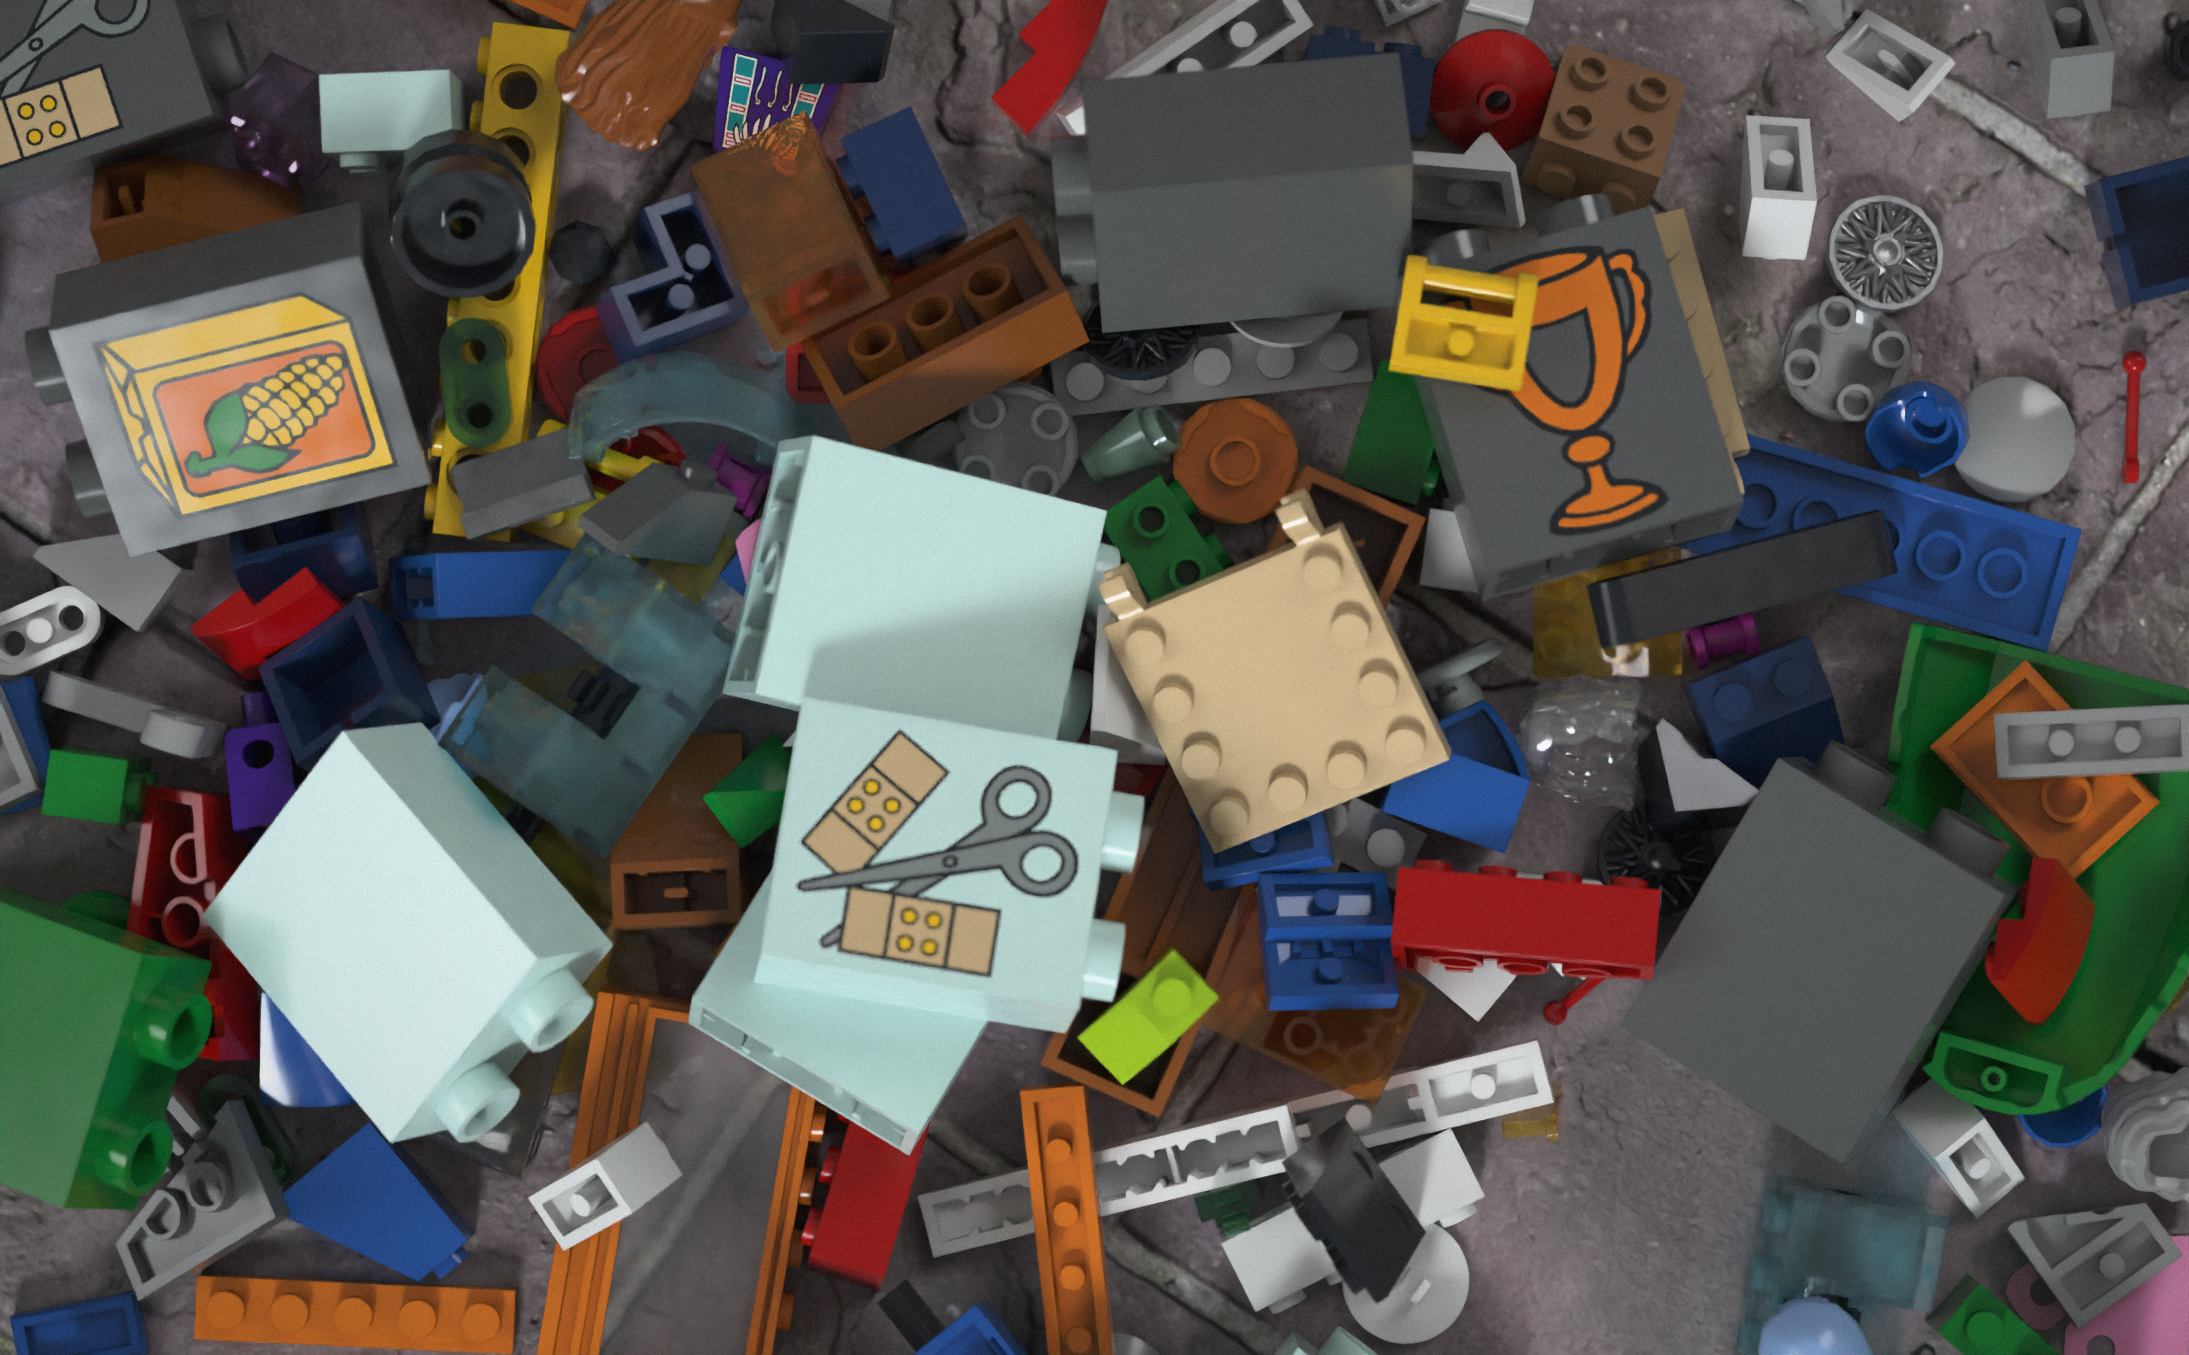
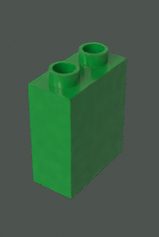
M0 884V1184L65 1209L136 1210L140 1195L147 1193L158 1183L171 1157L173 1134L169 1124L163 1120L180 1069L189 1066L197 1058L210 1032L212 1008L203 992L213 962Z

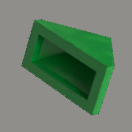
M775 733L766 737L702 797L740 849L781 820L792 753L787 747H783L784 743Z

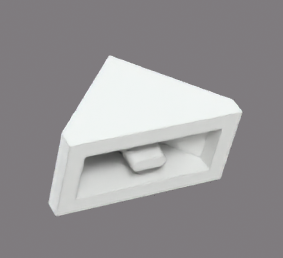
M1869 9L1863 12L1826 55L1827 60L1898 122L1913 114L1956 64L1947 54Z

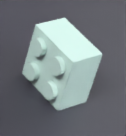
M450 70L319 75L322 153L340 164V169L349 170L350 175L372 176L388 174V163H397L401 155L423 137L449 129L467 130L465 83Z

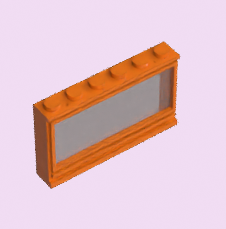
M603 986L598 991L568 1170L611 1141L647 1121L657 1137L667 1146L671 1158L683 1175L634 1213L563 1251L556 1240L537 1355H778L773 1354L777 1329L790 1330L796 1293L784 1291L788 1266L800 1268L804 1244H801L800 1241L804 1230L795 1228L798 1204L811 1206L817 1167L805 1166L809 1141L822 1143L828 1107L824 1104L816 1103L814 1098L688 1023L691 1007L690 1000Z

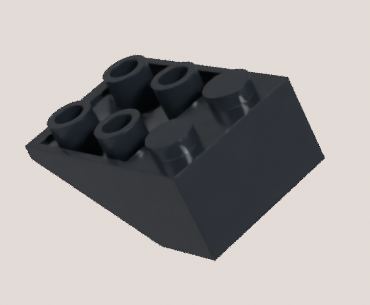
M1344 1117L1282 1161L1290 1180L1281 1186L1289 1196L1287 1198L1295 1208L1296 1215L1316 1242L1321 1240L1327 1254L1333 1261V1266L1353 1294L1357 1295L1366 1289L1376 1304H1379L1391 1293L1426 1231Z

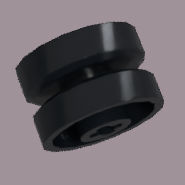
M449 129L423 137L401 155L389 178L388 212L391 220V243L400 267L419 286L444 297L474 298L500 290L521 274L534 251L536 222L532 207L530 183L523 163L504 142L480 131Z

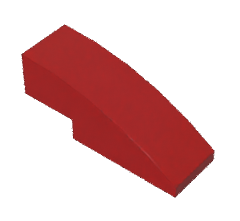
M1052 0L1019 33V41L1033 56L991 97L992 104L1027 140L1056 109L1079 75L1097 39L1110 0Z

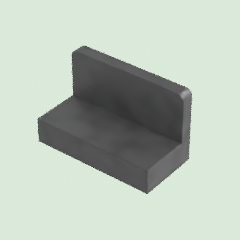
M563 428L454 465L451 468V474L464 513L460 514V518L468 540L476 541L597 500L575 432L571 428Z

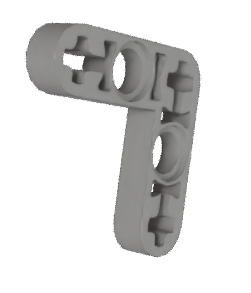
M50 670L41 699L42 702L140 733L141 738L139 742L148 746L195 759L218 756L228 726L223 722L56 670Z

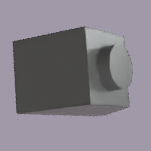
M682 460L680 467L652 463L584 512L577 526L617 555L711 566L738 496L716 481L718 473L715 470L699 462Z

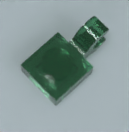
M1255 1179L1193 1194L1201 1223L1214 1219L1216 1228H1223L1226 1238L1250 1231L1248 1219L1253 1217L1251 1207L1263 1204Z

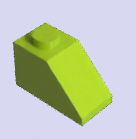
M1171 946L1077 1038L1124 1085L1173 1044L1219 999V996L1201 975Z

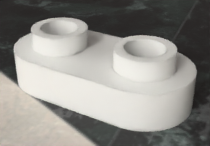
M62 586L1 612L0 674L22 675L90 646L100 637L104 629V608L74 586ZM71 606L80 608L84 615L83 624L76 630L69 629L63 619L65 611ZM13 631L21 633L25 639V648L17 656L10 654L5 646L7 636Z

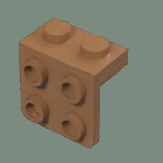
M1578 45L1567 46L1561 56L1543 121L1525 163L1520 183L1541 189L1550 195L1562 196L1568 199L1591 194L1608 195L1615 216L1648 207L1662 176L1685 92L1684 84L1675 77Z

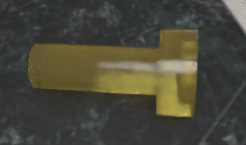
M1545 1113V1120L1502 1122L1503 1138L1546 1136L1547 1142H1559L1557 1113Z

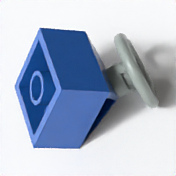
M1492 637L1466 647L1414 672L1423 692H1426L1438 717L1437 721L1452 750L1450 760L1381 787L1375 807L1383 812L1505 854L1531 779L1514 736L1492 705L1481 701L1485 696L1477 680L1472 681L1468 673L1497 657L1502 652L1503 646L1501 641Z

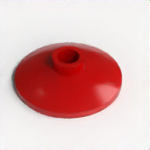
M1502 29L1475 32L1454 43L1437 62L1433 73L1430 109L1434 120L1443 134L1460 147L1468 150L1483 132H1489L1504 151L1511 150L1524 144L1539 132L1555 82L1554 71L1542 49L1532 40L1519 33ZM1503 91L1507 93V99L1501 106L1490 108L1485 105L1487 97L1492 92Z

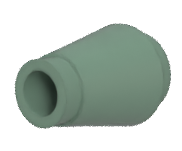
M1154 404L1146 409L1137 406L1094 442L1090 448L1081 452V458L1092 480L1096 484L1102 485L1109 480L1113 481L1169 462L1170 454L1180 449V440L1172 421L1159 405Z

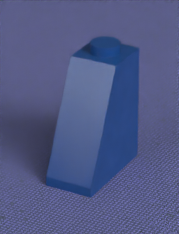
M581 549L436 553L389 558L391 618L397 622L583 613V600L588 593V573L584 564L581 563Z
M372 1120L282 1193L291 1213V1216L288 1217L289 1219L416 1281H420L432 1270L439 1279H442L470 1255L462 1245L475 1232L399 1141L390 1143Z

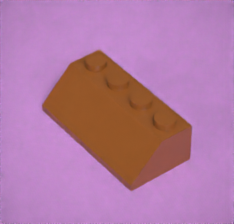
M1021 214L794 332L853 446L876 452L1090 341L1067 288Z

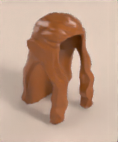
M743 0L613 1L591 18L573 45L558 55L555 63V80L562 102L571 106L572 110L587 122V126L592 131L603 135L604 139L609 143H619L623 148H634L638 151H646L650 147H657L660 145L661 135L669 120L689 100L701 72L711 65L715 53L720 51L735 33L738 26L737 14Z

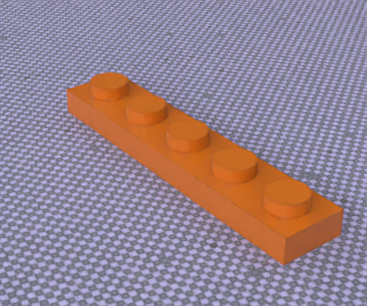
M1076 1081L1023 1086L1020 1090L1048 1355H1116L1087 1085Z
M200 1273L197 1275L194 1339L513 1354L516 1349L518 1287Z

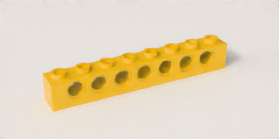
M493 22L491 38L481 37L477 74L486 76L484 101L474 100L469 130L480 131L504 143L511 140H521L527 143L530 157L524 169L531 188L536 232L534 251L521 274L514 278V288L508 297L500 301L488 300L485 295L474 298H449L447 329L456 330L454 355L443 356L439 379L440 393L449 394L446 419H436L432 437V456L441 457L439 481L432 482V484L427 486L424 505L425 520L434 521L432 532L434 534L467 538L460 518V514H463L464 510L451 474V468L454 465L463 463L471 457L483 456L529 440L536 381L535 365L540 347L550 263L548 252L553 238L568 105L562 102L556 84L555 63L558 55L576 42L574 35L567 30ZM518 77L532 78L537 85V96L534 102L524 109H512L507 106L505 101V90L508 84ZM500 330L507 341L506 353L499 362L492 365H484L477 359L475 354L476 340L485 331ZM491 393L499 403V416L491 426L477 429L468 419V405L476 395ZM515 527L482 538V540L516 544L518 528Z

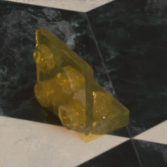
M1665 549L1534 586V675L1536 677L1682 676V630L1626 645L1602 649L1586 588L1587 584L1680 560L1681 549Z

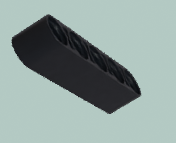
M1881 509L1835 519L1587 584L1586 588L1600 646L1603 649L1650 639L1880 579L1898 573L1885 513Z

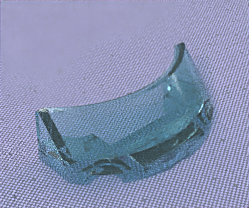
M671 351L651 354L623 363L591 380L576 392L564 457L600 463L603 461L607 449L619 439L638 437L639 428L667 422L695 421L736 429L757 438L755 462L773 469L779 441L813 435L823 437L803 407L784 388L756 369L726 357L721 359L702 355L700 352Z

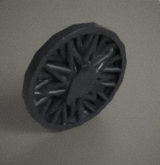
M1097 298L1083 316L1082 324L1090 340L1083 344L1087 358L1100 371L1122 380L1147 381L1169 375L1186 364L1198 347L1201 328L1200 324L1102 333L1099 298Z
M1643 799L1622 807L1606 822L1597 843L1596 868L1603 885H1608V881L1612 877H1632L1647 881V889L1661 890L1658 917H1666L1687 909L1692 905L1714 868V846L1708 830L1653 834L1646 800Z

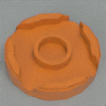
M1250 398L1221 399L1200 407L1182 425L1178 435L1180 449L1173 452L1172 473L1175 481L1178 480L1198 509L1199 514L1222 524H1247L1270 515L1281 504L1280 498L1289 495L1298 475V448L1289 425L1271 407Z

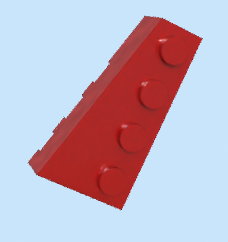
M147 785L127 931L213 962L203 995L207 997L211 1004L212 1023L207 1041L197 1057L217 1061L260 1060L261 1041L256 980L202 916L248 856L247 839L233 830L230 794L186 787Z
M1416 860L1413 862V868L1398 867L1391 939L1395 970L1417 971L1418 958L1432 959L1436 964L1445 966L1447 972L1473 973V968L1482 967L1484 961H1497V968L1508 971L1512 975H1536L1547 973L1549 963L1562 964V973L1570 977L1653 980L1661 890L1647 889V881L1632 877H1612L1609 879L1608 885L1582 883L1581 875L1564 871L1545 872L1542 880L1517 877V870L1505 866H1480L1478 874L1452 872V865L1443 861Z
M839 1114L837 1120L849 1124L842 1148L833 1145L829 1146L819 1182L831 1186L824 1209L811 1206L800 1243L812 1247L807 1265L808 1271L880 1292L931 1121L911 1154L907 1155Z

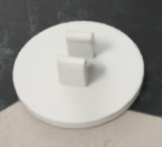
M1435 1223L1424 1227L1426 1233L1389 1296L1379 1304H1376L1366 1289L1354 1295L1344 1280L1342 1281L1344 1298L1350 1312L1357 1322L1374 1336L1398 1344L1420 1343L1444 1332L1462 1311L1469 1289L1467 1262L1454 1238Z

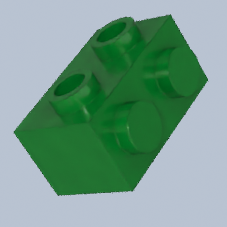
M1160 475L1107 510L1103 532L1111 544L1118 548L1123 562H1128L1140 587L1150 601L1220 573L1234 565L1215 534L1211 533L1203 539L1189 519V517L1198 512V509L1180 482L1176 480L1167 486Z

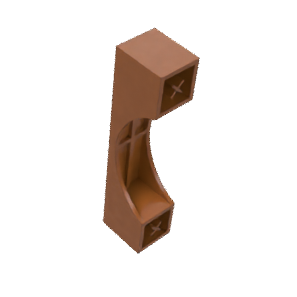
M1308 465L1304 466L1299 470L1289 494L1305 488L1324 529L1339 522L1343 523L1384 610H1386L1426 518ZM1279 518L1263 554L1294 542L1284 530ZM1170 763L1141 826L1133 870L1131 874L1120 873L1100 918L1101 920L1125 924L1122 960L1112 1002L1081 997L1079 1010L1066 1033L1050 1031L1040 1058V1065L1159 1118L1207 1011L1173 1044L1124 1085L1077 1037L1171 946L1216 990L1234 939L1257 886V882L1210 891L1205 885L1197 823L1190 816L1188 799Z

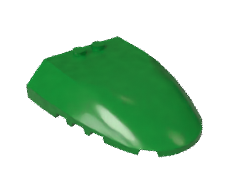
M1912 622L1896 697L1888 751V762L1891 765L1890 773L1898 781L1890 792L1888 803L1885 807L1928 832L1942 807L1955 811L1989 830L2011 847L1996 874L2021 888L2024 881H2029L2032 857L1930 749V746L2025 660L2073 710L2189 704V688L1986 636L1921 622ZM2189 772L2134 774L2160 803L2075 879L2096 905L2092 928L2079 968L2067 992L2042 1026L2029 1025L1991 983L1986 973V953L1984 954L1921 1059L1923 1063L1922 1069L1943 1089L1962 1101L1984 1109L2009 1115H2035L2059 1110L2075 1103L2103 1087L2127 1064L2164 1014L2189 975ZM2019 898L2006 919L2024 920L2019 910Z

